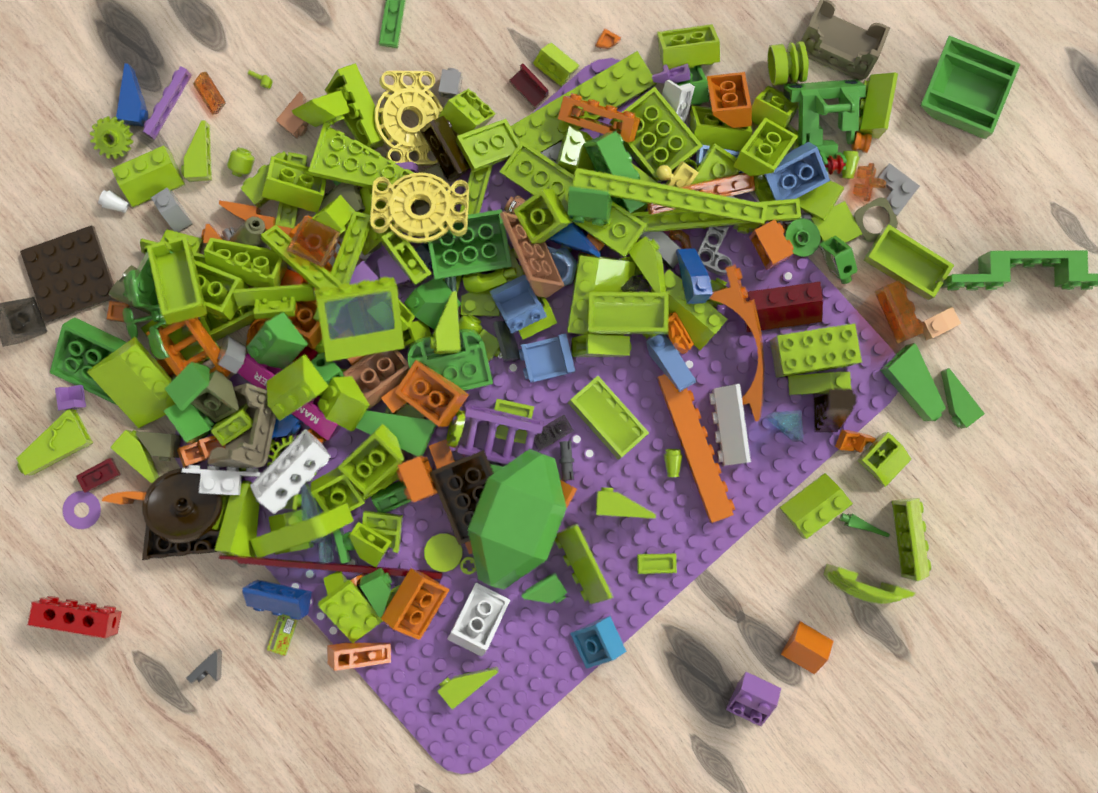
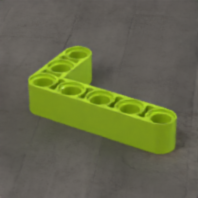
M344 503L315 517L255 537L250 542L256 557L260 558L325 536L353 522L354 519L348 504Z

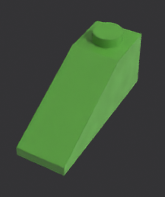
M944 369L941 371L949 414L952 416L951 420L955 426L961 429L967 428L985 413L951 369Z

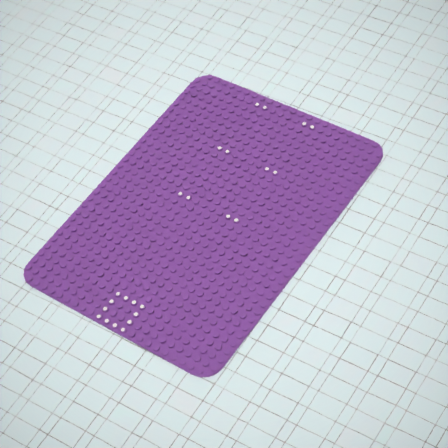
M607 58L592 62L579 71L535 111L621 60ZM649 90L618 107L617 111L623 112ZM602 117L597 121L609 124L612 119ZM586 128L581 129V131L587 132L593 139L604 135ZM697 152L688 160H693L696 163ZM631 156V158H632V162H631V163H633L636 167H638L640 170H642L641 167L637 164V162H636V161L633 159V157ZM507 160L493 164L480 213L501 209L502 212H506L503 209L511 196L514 198L519 195L526 200L533 196L500 173ZM471 168L454 182L462 180L468 184ZM668 180L662 181L660 184L666 185ZM458 186L455 189L457 194H463L466 191L463 186ZM749 192L734 196L736 199L757 202ZM462 204L455 205L458 212H460ZM734 225L729 226L718 249L719 253L730 258L732 265L736 264V268H740L743 277L740 281L742 287H746L747 292L820 282L822 289L823 318L821 323L761 331L765 376L764 400L760 420L755 421L750 403L743 405L751 462L722 466V462L718 461L717 451H720V445L715 440L717 424H713L712 412H715L714 405L710 404L709 393H712V389L740 384L741 396L743 397L754 381L758 366V351L753 333H746L744 319L727 305H718L714 308L728 320L701 351L694 345L687 353L682 354L678 351L696 379V383L687 387V389L692 391L695 401H692L693 406L698 408L700 412V425L706 428L708 434L706 441L708 445L711 444L715 455L712 457L714 462H718L722 473L719 476L721 481H725L728 492H726L728 500L732 499L735 507L733 516L713 523L709 522L657 381V377L663 375L664 372L649 356L646 343L648 339L642 334H624V336H630L632 345L630 356L572 357L575 373L530 383L529 379L525 380L523 368H526L525 360H509L504 362L502 354H500L498 357L494 356L492 360L488 361L493 384L464 390L469 396L459 410L465 411V413L469 404L494 410L496 399L534 406L532 419L544 421L542 433L535 435L532 450L555 458L560 480H562V469L559 463V459H561L559 442L572 441L574 480H565L564 482L577 488V491L566 509L558 532L577 523L613 598L591 605L589 600L585 602L580 593L583 588L580 583H575L572 577L574 570L571 565L567 566L563 558L566 554L563 548H558L554 540L547 560L506 589L492 587L478 580L477 571L470 575L463 573L460 563L454 569L442 572V579L434 580L450 590L421 640L396 631L383 621L354 642L391 644V663L354 669L428 754L443 768L451 772L467 774L478 772L491 764L599 666L586 669L571 637V632L594 621L611 616L624 644L839 449L835 445L842 429L859 432L889 405L898 393L897 389L880 371L895 356L894 351L808 256L800 257L793 254L788 260L766 270L749 238L752 233H739L737 229L733 228ZM706 227V229L692 228L663 232L681 249L695 248L698 252L709 227ZM582 229L583 233L587 236L589 233ZM506 230L508 245L512 249L514 246ZM413 236L412 238H425V236ZM710 236L708 237V242L716 245L717 239ZM549 239L545 241L547 246L554 249H560L562 246ZM409 242L414 250L422 244ZM606 245L600 252V256L624 258ZM382 248L374 251L364 261L379 279L381 277L377 259L385 256ZM572 249L571 254L578 262V256L581 252ZM703 253L700 255V259L703 262L710 260L707 254ZM519 258L516 259L519 266H521ZM722 261L718 262V268L720 270H726V263ZM663 263L664 274L669 269L682 280L679 263L673 269H670ZM432 266L429 268L431 275L415 285L411 282L397 288L398 299L405 306L404 302L415 288L434 279ZM495 270L481 272V274H490L495 272ZM707 270L710 280L715 281L716 278L727 282V287L731 286L727 274L720 276ZM642 275L634 276L631 292L651 291V285L647 280H643ZM463 277L457 295L460 303L461 296L469 293L465 289ZM575 278L571 284L564 286L546 298L557 324L523 340L518 331L514 332L518 350L522 349L521 344H529L566 334L571 352V338L583 335L567 332ZM371 294L369 297H365L367 299L368 307L375 296L373 294ZM346 303L340 307L336 322L332 326L339 334L349 327L355 335ZM461 305L458 308V320L462 317ZM501 313L499 317L475 316L481 320L483 329L497 338L493 322L504 321ZM371 316L375 332L385 330L383 326L375 318ZM415 317L413 322L419 321V319ZM855 323L862 362L850 367L805 374L850 372L851 389H854V393L857 395V404L854 405V410L838 432H814V394L789 395L788 376L779 378L775 376L770 340L777 335ZM428 326L430 329V333L433 336L435 330ZM409 348L399 351L407 362ZM347 359L333 361L340 369L351 367ZM238 373L229 379L233 387L246 383L253 385ZM597 376L604 381L649 432L648 435L619 460L568 404L571 398ZM381 400L367 410L385 413L387 405ZM465 416L462 435L455 448L450 447L455 461L465 458L461 453H457L460 444L466 445L471 421L467 416ZM478 421L473 447L485 448L490 425L488 421ZM301 422V429L298 431L296 435L292 434L294 440L305 429L309 430L310 427L305 425L304 422ZM436 426L423 454L424 457L428 458L432 470L437 468L429 445L445 440L449 426ZM341 427L336 435L323 444L331 457L325 466L320 467L316 471L317 475L313 476L312 481L336 469L370 434L357 428L354 431H349ZM181 436L180 447L192 444L186 443ZM281 438L273 439L275 442L282 444ZM495 438L492 451L503 454L506 440ZM514 442L511 456L518 457L523 454L525 444ZM401 449L404 460L400 464L417 458V456ZM665 449H681L683 456L679 477H667L663 455L665 454ZM180 457L175 458L180 468H183ZM268 458L264 466L255 469L263 473L269 467L267 463L272 462L273 459ZM208 460L195 464L204 470H207L208 466H212L207 464ZM489 460V463H490L491 465H496V466H501V467H504V466L507 465V464H504V463H500V462H495V461ZM220 467V470L227 471V467ZM244 476L241 478V483L242 481L253 483L258 477ZM308 481L306 485L301 486L298 494H302V504L297 506V510L281 509L274 514L259 502L257 537L271 532L268 518L270 516L307 509L308 518H312L324 512L311 493V482ZM601 487L614 488L613 492H618L656 514V518L596 515V493L601 491ZM436 494L418 502L411 501L386 512L403 515L400 551L395 553L389 547L377 567L436 571L427 564L424 557V548L427 542L433 536L440 533H448L455 536L439 495ZM371 497L365 500V504L350 511L354 521L343 526L344 534L352 531L358 522L362 524L364 511L378 512ZM333 532L314 539V547L278 555L272 553L260 557L342 564ZM465 543L461 544L463 548L461 561L466 557L474 558L473 553H468ZM356 550L349 551L351 561L343 563L372 566L360 559ZM676 553L677 573L638 574L637 554ZM467 560V563H464V568L472 571L471 568H474L475 565L470 560ZM265 566L281 585L312 591L308 616L333 644L352 643L318 606V602L328 595L323 578L336 571ZM343 572V574L346 576L348 580H351L362 574L354 572ZM553 572L557 574L567 590L566 598L557 604L555 601L546 603L527 600L521 596L523 591ZM389 575L392 580L391 590L401 585L406 576ZM475 583L510 599L489 647L482 657L447 639ZM360 584L357 585L356 587H357V588L361 591V593L365 596L364 592L362 591V589H361V587H360ZM492 667L499 669L496 675L453 710L438 693V689L441 687L439 683L447 677L451 679L456 675Z

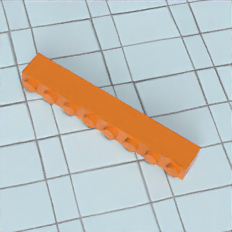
M665 374L658 376V384L709 522L713 523L733 516L735 507L732 499L728 500L726 495L728 488L725 481L720 479L719 474L722 472L718 462L715 463L712 456L715 453L712 445H708L706 437H708L706 428L700 425L699 419H701L698 408L693 406L692 401H695L692 391L685 388L679 392Z

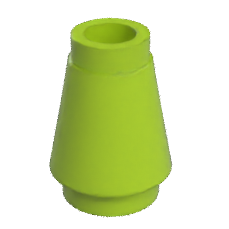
M843 151L847 163L846 170H842V178L853 179L860 159L858 157L859 152Z
M665 449V454L663 455L667 477H679L683 456L681 449Z

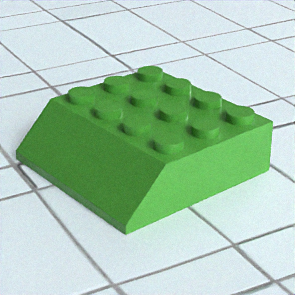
M949 35L920 106L933 119L987 139L994 132L1020 63Z

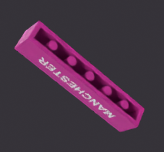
M248 352L245 355L244 363L237 373L254 386L267 390V381L283 369L259 364ZM320 396L315 397L291 413L328 441L341 428L337 423L325 418L318 406V402L321 399Z

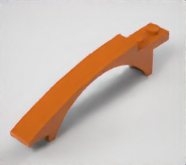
M736 264L725 268L731 286L712 291L713 294L710 299L727 305L745 320L753 333L758 351V366L751 387L742 397L743 405L750 403L754 419L759 421L764 400L765 376L762 332L754 299L746 301L748 293L746 287H742L740 279H743L740 268H736Z

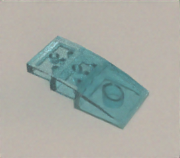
M303 484L301 486L302 521L324 512L311 493V484ZM331 533L311 540V543H319L320 563H328L334 560Z

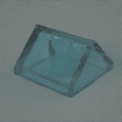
M801 410L773 412L765 416L767 420L793 442H799L803 439Z

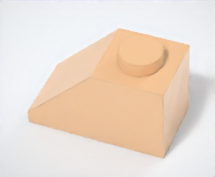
M953 307L918 323L926 341L961 324Z

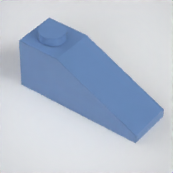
M659 334L646 341L649 356L679 392L696 383V379L665 334Z

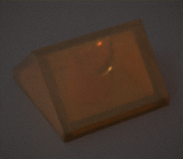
M304 215L287 251L323 268L333 257L341 233Z

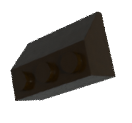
M444 116L439 117L420 129L448 180L470 169L466 158L455 140L457 136L454 135L452 125Z

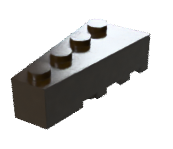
M827 389L814 394V432L839 431L854 410V405L857 404V395L854 393V389Z
M146 524L142 560L218 552L215 551L220 530L211 529L198 539L174 543L157 537Z

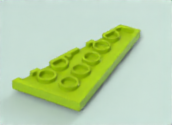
M325 122L308 170L311 176L373 189V182L378 177H385L393 184L401 177L414 173L396 165V162L391 159L387 160L380 153L361 142L345 136V133L334 130ZM385 183L377 185L379 191H384L388 187Z

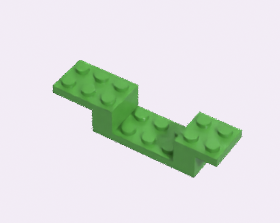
M1088 250L989 251L978 257V274H951L947 276L946 280L942 281L941 288H947L948 291H956L963 287H966L968 291L978 290V288L985 287V290L988 291L997 290V288L1004 287V284L1011 282L1010 268L1016 267V265L1031 268L1037 264H1042L1044 268L1054 267L1055 287H1062V290H1073L1074 287H1081V290H1091L1093 287H1098V273H1088Z

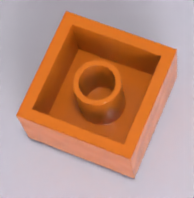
M776 220L755 229L749 236L766 270L788 260L794 254L792 243L790 240H786L783 234L785 233L784 228Z

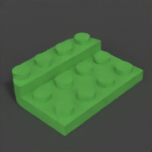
M459 330L461 350L458 353L434 354V349L430 347V337L433 336L420 338L410 345L408 350L409 369L417 360L450 380L462 390L493 384L483 339L475 330Z

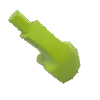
M516 268L508 270L499 269L490 274H481V272L467 274L463 276V283L468 292L482 293L506 283L507 278L517 275Z

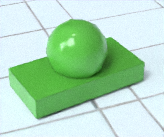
M343 527L333 531L342 564L351 561L349 551L355 550L349 538L351 531L344 534Z

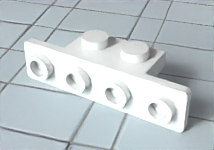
M188 465V469L182 468L183 473L201 474L199 493L240 495L242 476L259 477L262 474L255 468H246V472L239 471V468L227 467V471L220 470V467L208 466L207 470L200 469L198 465Z

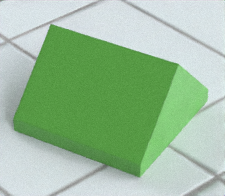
M190 362L165 388L181 411L209 385L210 368Z

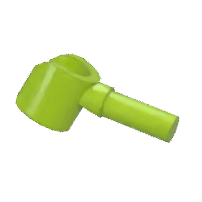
M251 70L248 71L249 75L261 80V87L271 89L273 81L267 75H259Z

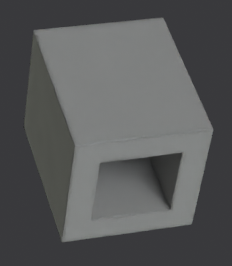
M442 69L438 90L440 97L453 98L460 94L462 74L457 69Z

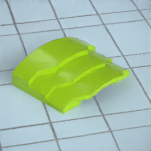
M826 564L823 573L826 579L836 588L864 601L886 604L915 596L913 591L881 582L879 589L857 582L858 573L830 564Z

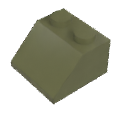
M217 370L210 373L209 385L191 402L192 405L215 422L222 420L239 409L232 382Z

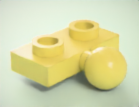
M681 161L673 174L671 168L667 165H661L656 171V175L660 180H668L666 185L674 187L691 185L699 173L683 161Z

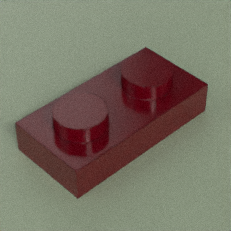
M109 458L76 475V478L83 492L87 493L121 474L113 458Z

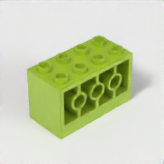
M855 323L777 335L770 340L776 378L850 367L862 362Z

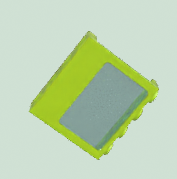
M382 277L374 281L363 280L355 284L345 283L337 287H322L319 290H314L326 362L404 348L398 291L394 277Z

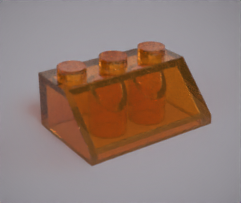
M900 280L875 291V295L897 344L923 333V324L919 318L917 319L914 313L915 306L912 301H909L906 295L908 294L907 288L904 284H901Z

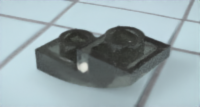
M562 415L543 426L542 433L535 435L533 443L539 452L574 430L566 416Z

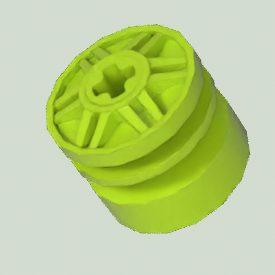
M798 41L796 44L790 42L787 52L784 44L769 45L767 62L771 84L773 86L786 84L788 75L792 83H796L798 80L799 82H806L809 61L804 42Z

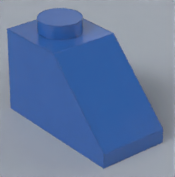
M289 414L280 421L276 417L272 439L289 437L292 434L296 435L301 429L300 424L302 421L293 414Z

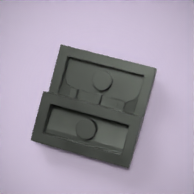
M505 321L493 322L503 361L520 360L514 333L511 334Z

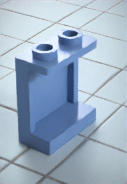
M525 274L490 291L511 334L546 317L543 306L534 294Z
M566 334L538 342L521 344L522 349L518 350L521 361L525 360L526 368H523L525 380L529 379L530 383L575 373Z

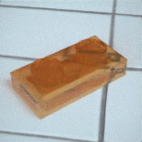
M201 72L193 85L211 114H218L226 102L208 73Z

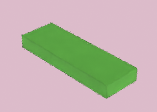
M386 0L379 46L398 49L406 0Z

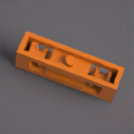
M571 93V96L563 97L558 116L559 120L601 134L617 131L623 141H634L640 118L635 117V113L626 110L622 113L617 111L615 106L606 105L604 107L599 105V101L593 99L585 101L582 100L581 95ZM585 111L608 119L619 120L614 121L612 126L587 117L579 118V116H584Z

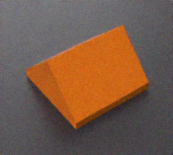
M799 621L781 655L815 675L828 661L834 641Z

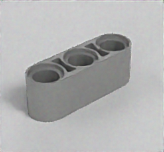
M663 231L642 233L638 240L645 236L651 240L655 239L660 246L658 250L662 255L663 263L670 269H673L678 263L676 250L681 248Z

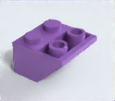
M745 672L739 680L726 710L753 724L762 726L777 707L781 688Z

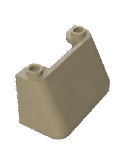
M819 0L801 39L805 44L808 58L854 79H866L881 54L890 27L881 23H873L869 26L868 30H865L834 16L836 8L830 0Z
M246 383L233 387L238 407L245 403L248 405L246 412L253 420V426L228 442L225 448L217 447L211 450L207 463L209 465L217 467L259 468L264 466L268 460L276 416L268 406L267 390Z

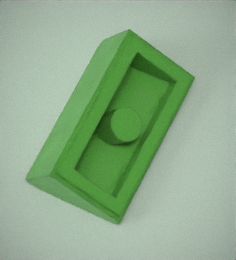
M404 481L393 483L387 486L386 489L382 488L371 497L378 512L386 513L412 501L406 497L404 489L407 487Z

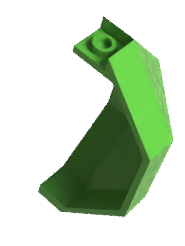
M528 449L488 478L468 528L478 580L492 587L506 589L547 560L567 509L555 458Z

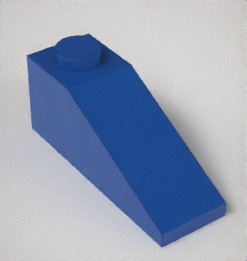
M124 63L116 117L119 121L124 120L126 125L144 127L145 121L148 120V110L134 69L129 64Z
M570 223L549 238L554 243L596 257L601 255L583 231L574 223Z
M695 248L677 249L676 253L686 303H705L713 294L707 270Z

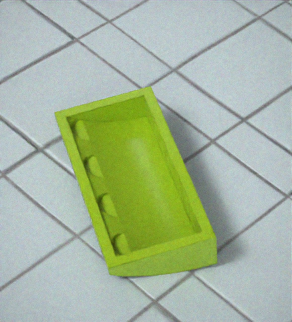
M589 292L588 331L590 334H668V292Z
M599 376L594 378L568 402L571 408L618 460L649 434L645 427Z

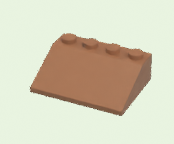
M501 212L502 221L536 296L548 298L563 288L564 283L546 242L532 244L517 216Z

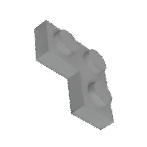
M890 163L877 178L880 183L891 190L886 199L895 216H898L920 187Z

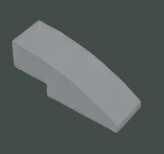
M226 335L218 356V365L236 374L244 363L245 345Z

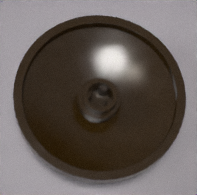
M182 468L171 470L158 477L146 491L142 503L143 518L149 529L157 537L174 543L189 542L203 536L216 524L222 511V494L199 493L201 474L183 473Z

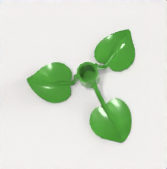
M131 270L124 277V288L128 300L135 307L155 309L151 311V316L134 319L132 310L124 308L122 314L127 332L131 339L137 338L138 331L135 323L150 319L158 322L149 328V346L156 358H168L170 356L166 353L157 330L161 325L167 324L162 316L160 304L139 303L135 283V270Z

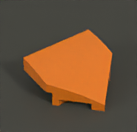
M676 311L670 313L668 336L680 353H687L691 350L694 343Z

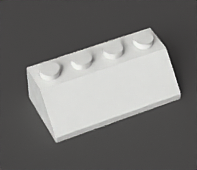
M740 384L712 389V393H709L710 404L714 405L715 412H712L713 424H717L715 440L720 445V451H717L718 461L722 462V466L751 462Z

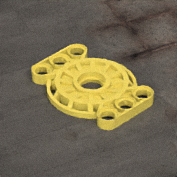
M429 71L384 72L379 82L386 91L377 101L374 111V122L380 138L391 148L386 153V159H391V152H397L400 155V160L396 163L414 162L418 166L435 165L438 161L428 159L427 153L431 149L420 131L430 121L439 118V113L443 110L440 101L429 90L435 84L434 75ZM391 76L394 80V84L387 85L384 81V77ZM404 76H409L412 79L411 85L404 84ZM422 76L429 77L430 85L426 86L422 83ZM385 98L386 102L382 108H379L381 101ZM411 110L416 113L419 119L416 127L408 128L402 123L401 115L404 111ZM378 113L381 114V125H379ZM381 129L384 130L389 140H387V138L383 135ZM411 151L418 154L417 161L410 160L409 153Z
M412 173L401 177L393 184L385 177H378L373 182L371 227L376 233H383L390 228L398 237L415 243L437 240L449 230L454 236H462L467 232L469 186L465 181L458 180L450 187L440 177L428 173ZM385 183L388 187L384 191H379L377 185ZM463 186L466 189L465 193L457 194L455 192L456 187ZM417 200H425L430 205V209L425 215H415L411 211V205ZM378 201L386 202V207L383 209H378L375 205ZM457 204H462L465 210L456 212L454 207ZM377 219H383L385 225L376 227L374 222ZM456 222H461L464 228L457 231L453 228V225ZM400 229V230L403 231L404 233L408 234V236H406V235H404V234H401V233H400L399 231H397V230ZM437 231H440L438 234L429 237V235L434 234ZM413 236H417V237L425 236V238H412V237H413Z

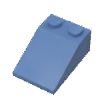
M810 142L789 152L774 173L764 174L775 201L796 199L830 181L817 146Z

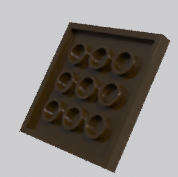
M91 225L20 251L44 322L47 323L114 299L109 296L114 282L94 226Z

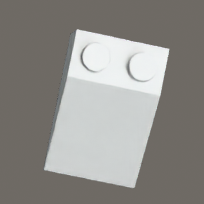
M475 583L447 639L482 657L489 647L510 599Z

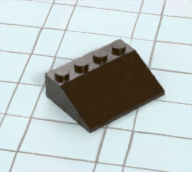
M484 450L429 472L459 545L470 541L468 528L486 482L494 474Z

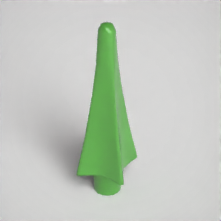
M842 513L839 520L845 522L844 526L870 531L885 537L890 536L889 533L874 527L854 514L848 513L846 515Z

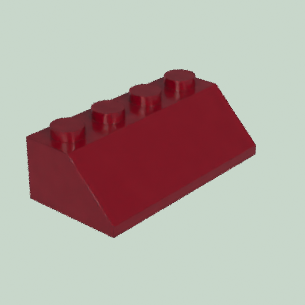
M820 282L747 292L748 298H746V301L753 299L755 301L761 331L822 322L823 296ZM744 320L746 333L752 332Z

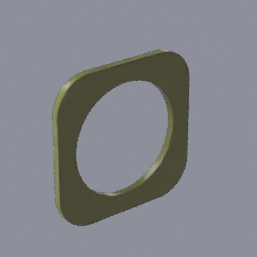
M882 197L862 206L854 215L863 237L869 242H874L880 234L868 232L863 225V216L869 208L873 206L885 208L890 218L889 225L894 228L898 226V220L888 200Z

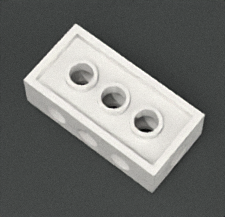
M305 429L250 485L256 499L275 514L278 510L285 507L287 501L300 491L301 486L305 482L313 478L315 472L320 467L326 465L331 456L323 444Z

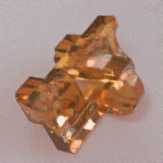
M869 163L868 166H858L857 178L865 179V185L855 184L853 189L855 196L863 197L864 201L868 202L871 200L873 188L882 189L887 185L884 179L875 178L877 170L875 163Z

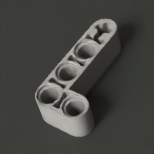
M730 225L722 228L718 226L709 227L697 252L699 257L705 253L710 258L708 262L702 261L705 269L720 276L727 274V272L718 268V262H725L727 267L732 265L729 257L718 252ZM708 237H715L717 239V244H710L708 242Z

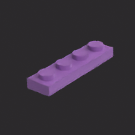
M182 66L174 72L170 85L163 91L161 101L154 106V113L144 124L143 132L154 140L192 76Z

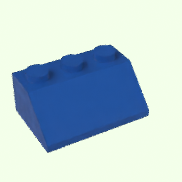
M258 579L243 587L242 592L246 605L253 607L255 611H271L273 615L281 616L284 614L295 620H300L309 614L312 591Z

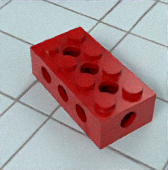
M47 596V598H40L31 603L28 626L108 638L118 634L122 611L116 610L115 606L105 605L104 607H97L96 603L85 602V604H78V600L66 599V601H59V597Z

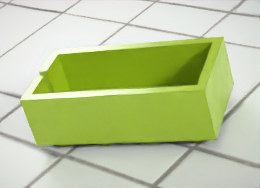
M889 224L882 229L864 258L865 262L926 300L936 296L943 284L942 281L946 280L954 267V264Z
M186 236L168 240L174 253H170L164 241L147 245L161 313L168 325L207 315L192 247Z

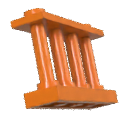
M198 317L170 324L165 328L162 326L157 328L163 347L170 356L165 358V361L176 376L190 362L199 363L207 357L215 365V367L210 369V373L217 370L224 374L225 377L231 373V371L218 365L220 349ZM187 325L192 335L174 344L168 335ZM198 341L204 351L185 360L180 351Z

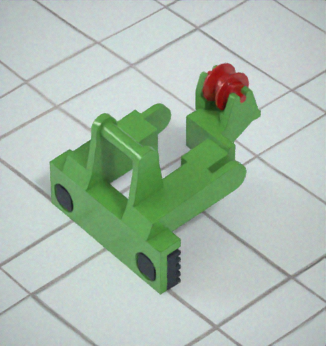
M857 79L784 84V96L790 102H799V147L807 142L817 146L829 175H832L833 171L840 174L842 170H846L847 159L844 154L838 152V144L834 140H823V128L819 126V114L827 115V113L838 112V128L841 131H846L847 143L853 144L855 131H859L860 97H865L866 85ZM839 98V104L827 105L823 99Z

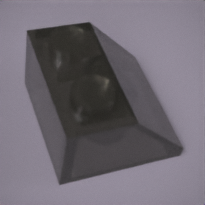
M34 297L0 303V341L3 347L23 343L47 333Z

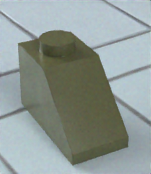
M137 431V437L151 456H159L161 461H171V458H179L177 450L180 448L181 435Z

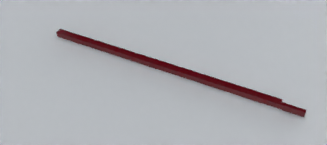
M219 554V559L237 560L239 564L367 574L382 568L384 573L393 576H406L410 570ZM417 570L432 579H442V572Z

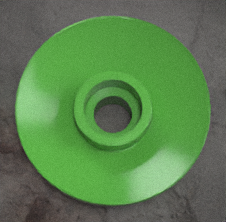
M808 219L794 220L785 231L786 240H790L793 245L794 255L806 257L818 249L821 239L820 232L812 221ZM798 235L802 238L801 242L798 240Z

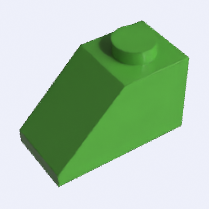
M382 568L362 577L360 580V587L379 618L383 616L392 583L391 577L388 573H384Z

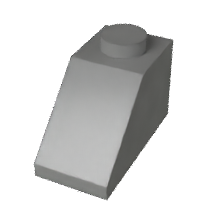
M166 188L151 197L160 214L174 231L181 232L193 224L174 192Z

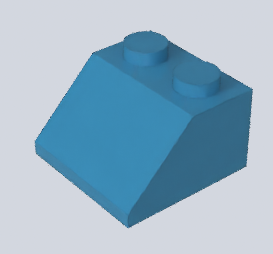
M611 616L594 621L570 633L586 669L613 661L627 652Z

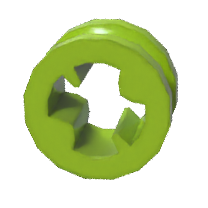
M466 557L461 561L460 568L463 573L470 575L476 571V566L471 568L472 571H468V568H464V563L466 564V561L470 560L475 565L473 557Z

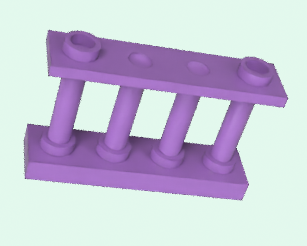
M469 404L465 416L471 420L466 445L460 444L457 453L467 457L484 450L488 460L508 464L517 458L511 456L516 430L523 429L527 432L524 453L528 449H532L535 435L542 433L544 421ZM481 420L488 421L490 424L484 449L473 447L478 421ZM500 424L506 425L509 428L503 454L492 451L497 426Z

